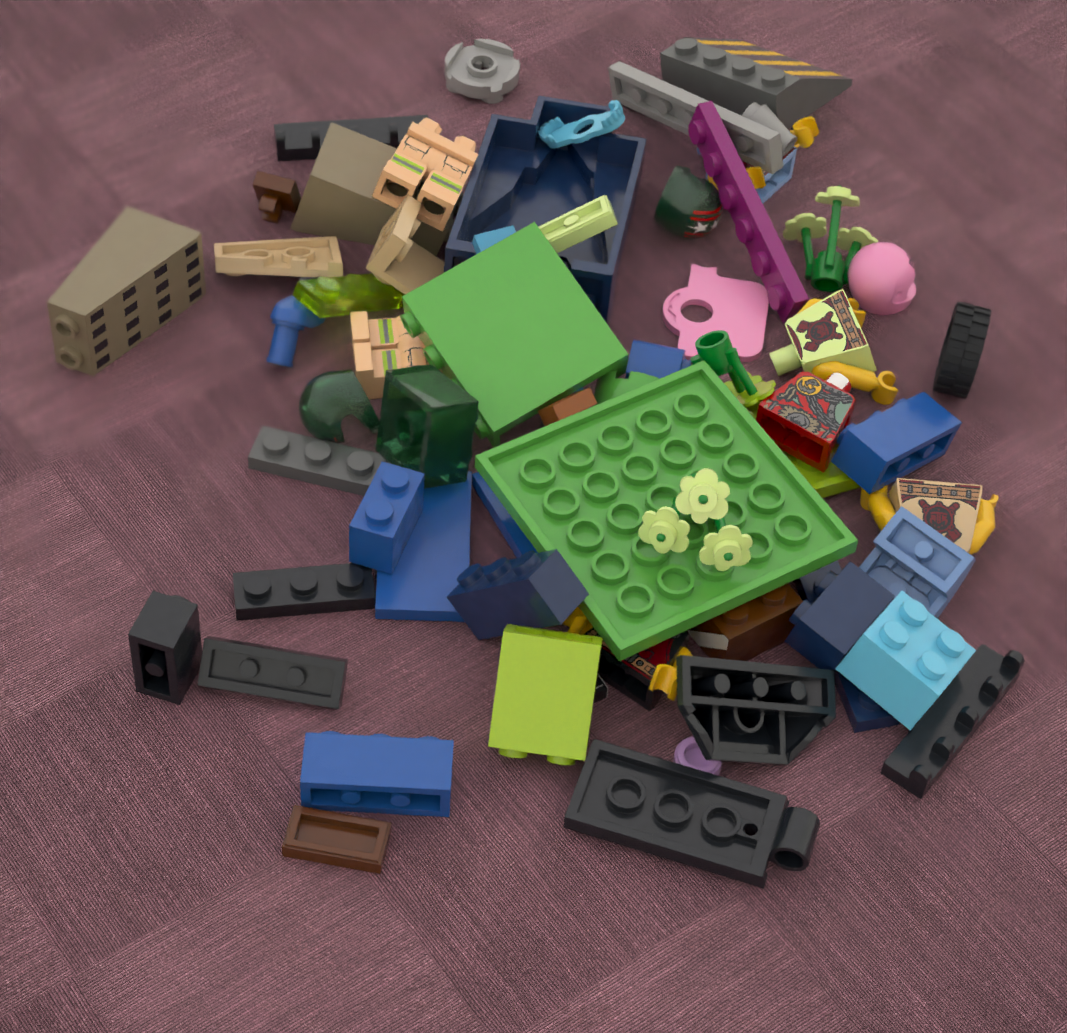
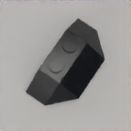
M686 655L676 656L677 706L705 760L788 765L813 741L823 727H827L836 718L834 670Z

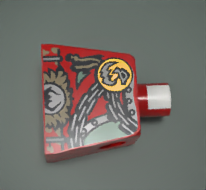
M800 372L758 405L756 421L781 450L824 473L839 447L837 444L838 436L851 423L856 402L854 396L849 393L851 391V383L840 373H832L826 380H823L810 372Z

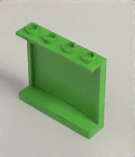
M535 222L402 296L404 314L400 315L406 331L412 338L419 336L425 345L423 353L427 362L435 372L439 369L442 370L448 379L445 385L450 396L457 405L464 403L471 413L468 419L474 432L481 440L487 437L493 447L500 445V435L538 414V410L576 392L610 371H617L615 378L626 373L629 354Z

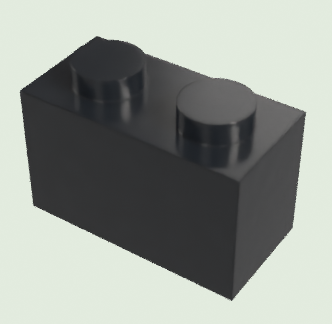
M152 591L128 633L136 692L180 705L201 664L202 642L198 604L192 603L181 596H169Z

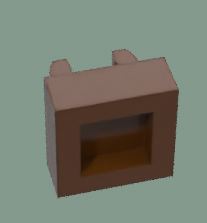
M257 171L252 185L259 202L258 209L264 212L262 220L278 224L283 210L296 213L301 201L296 180Z

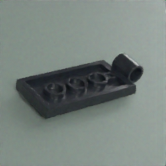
M593 739L566 811L563 828L764 888L768 876L766 869L769 861L789 871H802L809 866L820 827V820L817 815L805 808L788 807L789 801L785 795Z

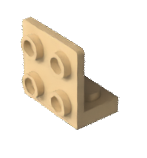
M409 194L381 229L366 269L372 272L380 282L393 286L403 294L411 292L444 273V262L411 240L421 223L416 217L422 203Z

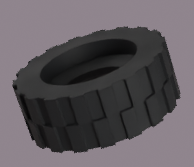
M957 301L943 342L932 391L962 399L967 398L982 355L990 323L991 309Z

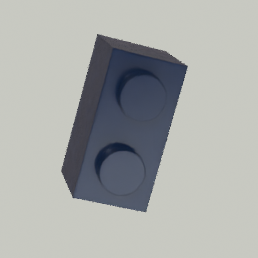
M850 561L838 575L831 570L823 578L814 591L819 597L813 604L805 599L788 620L794 625V628L785 642L817 668L835 671L851 648L886 609L895 596Z

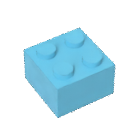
M901 591L863 633L836 667V670L906 728L911 730L943 693L976 650L959 633L949 629L928 612L922 603Z

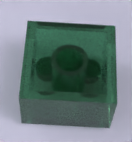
M431 364L386 370L376 451L393 465L425 473L424 489L466 482L469 463L472 459V442L475 423L478 420L479 401Z

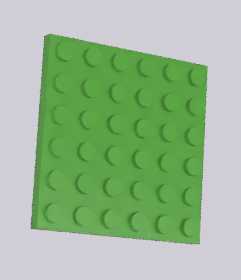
M705 360L475 455L476 470L537 552L541 553L557 549L585 587L589 595L578 607L600 637H603V641L618 661H622L856 552L858 539ZM703 468L712 469L718 476V482H726L730 487L729 496L725 498L728 502V512L724 516L726 525L737 526L741 534L751 536L753 542L749 548L751 559L745 565L732 566L726 571L717 570L715 564H703L699 558V551L705 546L703 541L705 535L717 533L714 519L708 517L705 523L698 524L692 520L689 514L682 513L679 515V520H684L690 525V531L686 535L689 539V546L685 551L679 553L672 550L664 554L659 553L655 550L654 545L645 543L639 537L638 531L643 524L642 516L649 510L657 512L658 509L664 506L672 508L673 498L682 492L680 488L682 478L690 476Z

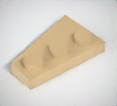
M336 236L214 243L216 273H224L228 276L255 274L343 279V262Z

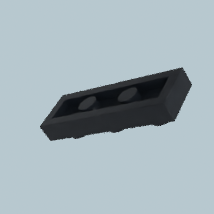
M346 563L233 573L236 621L375 609L376 597L372 568L359 564Z
M207 636L204 638L198 685L339 709L342 706L349 659Z

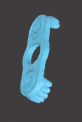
M611 100L609 102L610 111L598 115H588L568 124H564L559 117H556L554 120H549V123L545 122L538 131L539 136L543 142L547 143L549 148L554 149L572 143H582L593 137L612 132L625 121L622 105L619 100ZM593 124L589 130L577 134L583 127Z

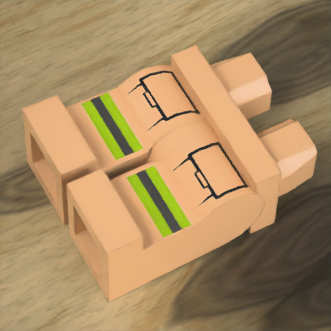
M426 117L419 124L412 122L391 160H388L383 168L372 197L397 209L408 194L414 197L420 184L424 182L416 199L422 203L416 219L443 232L478 154L475 153V141L465 136L456 137L453 142L440 135L442 129L439 123ZM397 183L407 190V195L397 196L392 194L387 189V184ZM433 201L442 206L444 213L440 215L432 214L426 210L423 203Z
M367 311L350 312L358 401L425 393L430 390V395L443 394V381H448L441 369L435 372L431 368L423 353L425 345L419 336L412 338L408 334L400 316L396 318L368 319Z

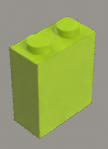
M507 624L502 636L488 747L499 748L498 753L500 755L511 758H526L528 753L547 755L546 760L548 762L559 765H574L576 760L585 761L603 637Z

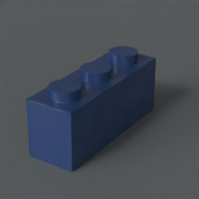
M554 549L541 553L531 550L519 558L508 560L507 557H502L492 564L481 566L479 563L474 564L458 576L457 581L459 584L447 598L476 638L482 640L503 636V631L507 624L534 628L561 625L589 593L559 551Z

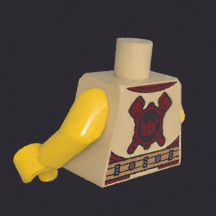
M897 478L889 492V497L887 496L888 485L871 494L861 487L860 505L865 510L871 512L880 531H882L902 506L971 555L980 550L995 529L994 509L999 497L996 494H992L990 500L982 499V485Z

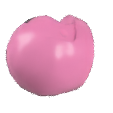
M890 242L872 243L862 247L852 258L848 269V284L852 298L857 300L859 307L876 315L896 314L906 309L916 294V286L913 282L915 279L914 263L908 253L896 244Z

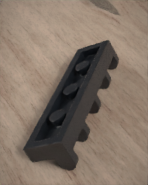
M428 115L274 124L277 161L317 159L331 122L398 148L412 122L419 124L424 118H428Z
M982 643L943 693L885 760L881 774L919 799H922L1016 682L1025 662L1022 654L1016 650H1010L1004 657Z

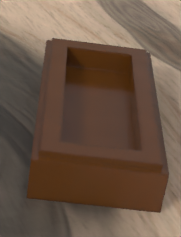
M294 805L282 844V856L381 874L391 835V822Z

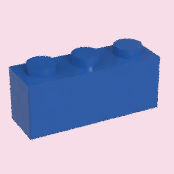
M923 391L907 400L905 398L900 399L893 407L883 412L880 410L874 412L867 420L857 425L855 423L849 424L837 438L839 447L831 462L867 493L871 494L896 481L897 478H901L943 456L962 422Z
M325 731L322 733L306 732L300 777L301 806L325 811L450 817L454 740H442L432 736L404 738L391 737L386 734L367 736L341 734L335 731Z

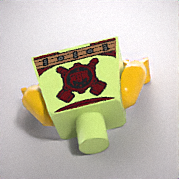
M844 289L824 299L813 298L808 300L799 312L785 323L792 344L769 353L778 376L802 367L804 372H810L823 380H826L832 373H840L850 381L851 388L865 392L871 391L872 398L883 405L891 404L898 393V389L893 387L896 378L891 371H883L876 377L874 372L877 369L861 329L866 312L863 310L858 311L859 303L854 298H847Z

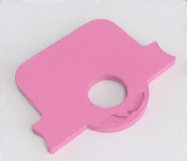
M693 263L691 265L688 287L672 292L666 298L663 305L662 318L665 325L671 332L679 336L677 348L684 349L686 359L690 360L691 357L698 354L695 346L698 338L712 331L723 330L728 333L732 346L737 349L741 362L755 361L762 353L769 301L765 286L757 282L720 277L716 273L717 267H701ZM689 305H700L707 308L711 312L712 317L705 322H692L682 315L681 310Z

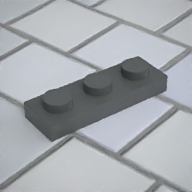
M262 426L248 455V468L364 496L381 462L388 463V455Z

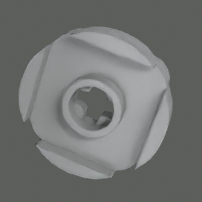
M474 39L473 46H466L464 48L463 42L453 46L445 57L444 74L446 77V87L452 93H460L467 97L482 99L489 104L501 102L503 95L513 90L519 81V59L516 60L513 57V50L509 46L495 40Z

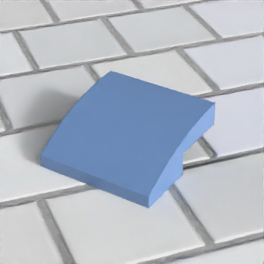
M901 506L874 539L875 548L859 568L895 597L901 591H904L912 599L922 603L927 611L938 619L976 560L975 557Z

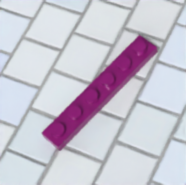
M713 101L699 103L688 125L690 140L694 145H697L704 159L705 171L709 177L713 178L719 190L720 202L723 208L729 211L733 219L736 235L739 241L746 246L751 257L753 271L761 278L767 290L771 308L777 311L782 323L785 324L789 318L795 316L808 302L809 297Z

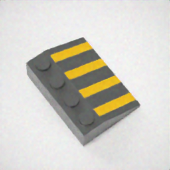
M685 37L677 40L675 44L660 53L663 81L705 100L713 101L714 104L739 115H742L753 102H757L761 106L766 104L787 129H790L795 122L809 116L852 86L851 78L739 39Z

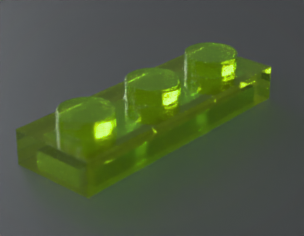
M373 273L347 274V276L339 277L321 276L317 279L300 280L297 282L293 292V296L319 318L350 315V312L403 308L402 296L405 295L393 286L380 282Z

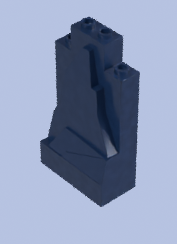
M538 95L531 120L492 114L445 247L444 272L476 255L472 244L473 237L476 234L512 225L517 232L533 222L539 227L592 200L607 195L618 224L557 254L609 326L616 277L643 172L647 139L609 132L582 143H572L552 149L540 138L538 131L545 122L549 123V120L559 117L564 124H568L588 115H598L610 111L608 106ZM593 124L583 127L577 134L589 130Z

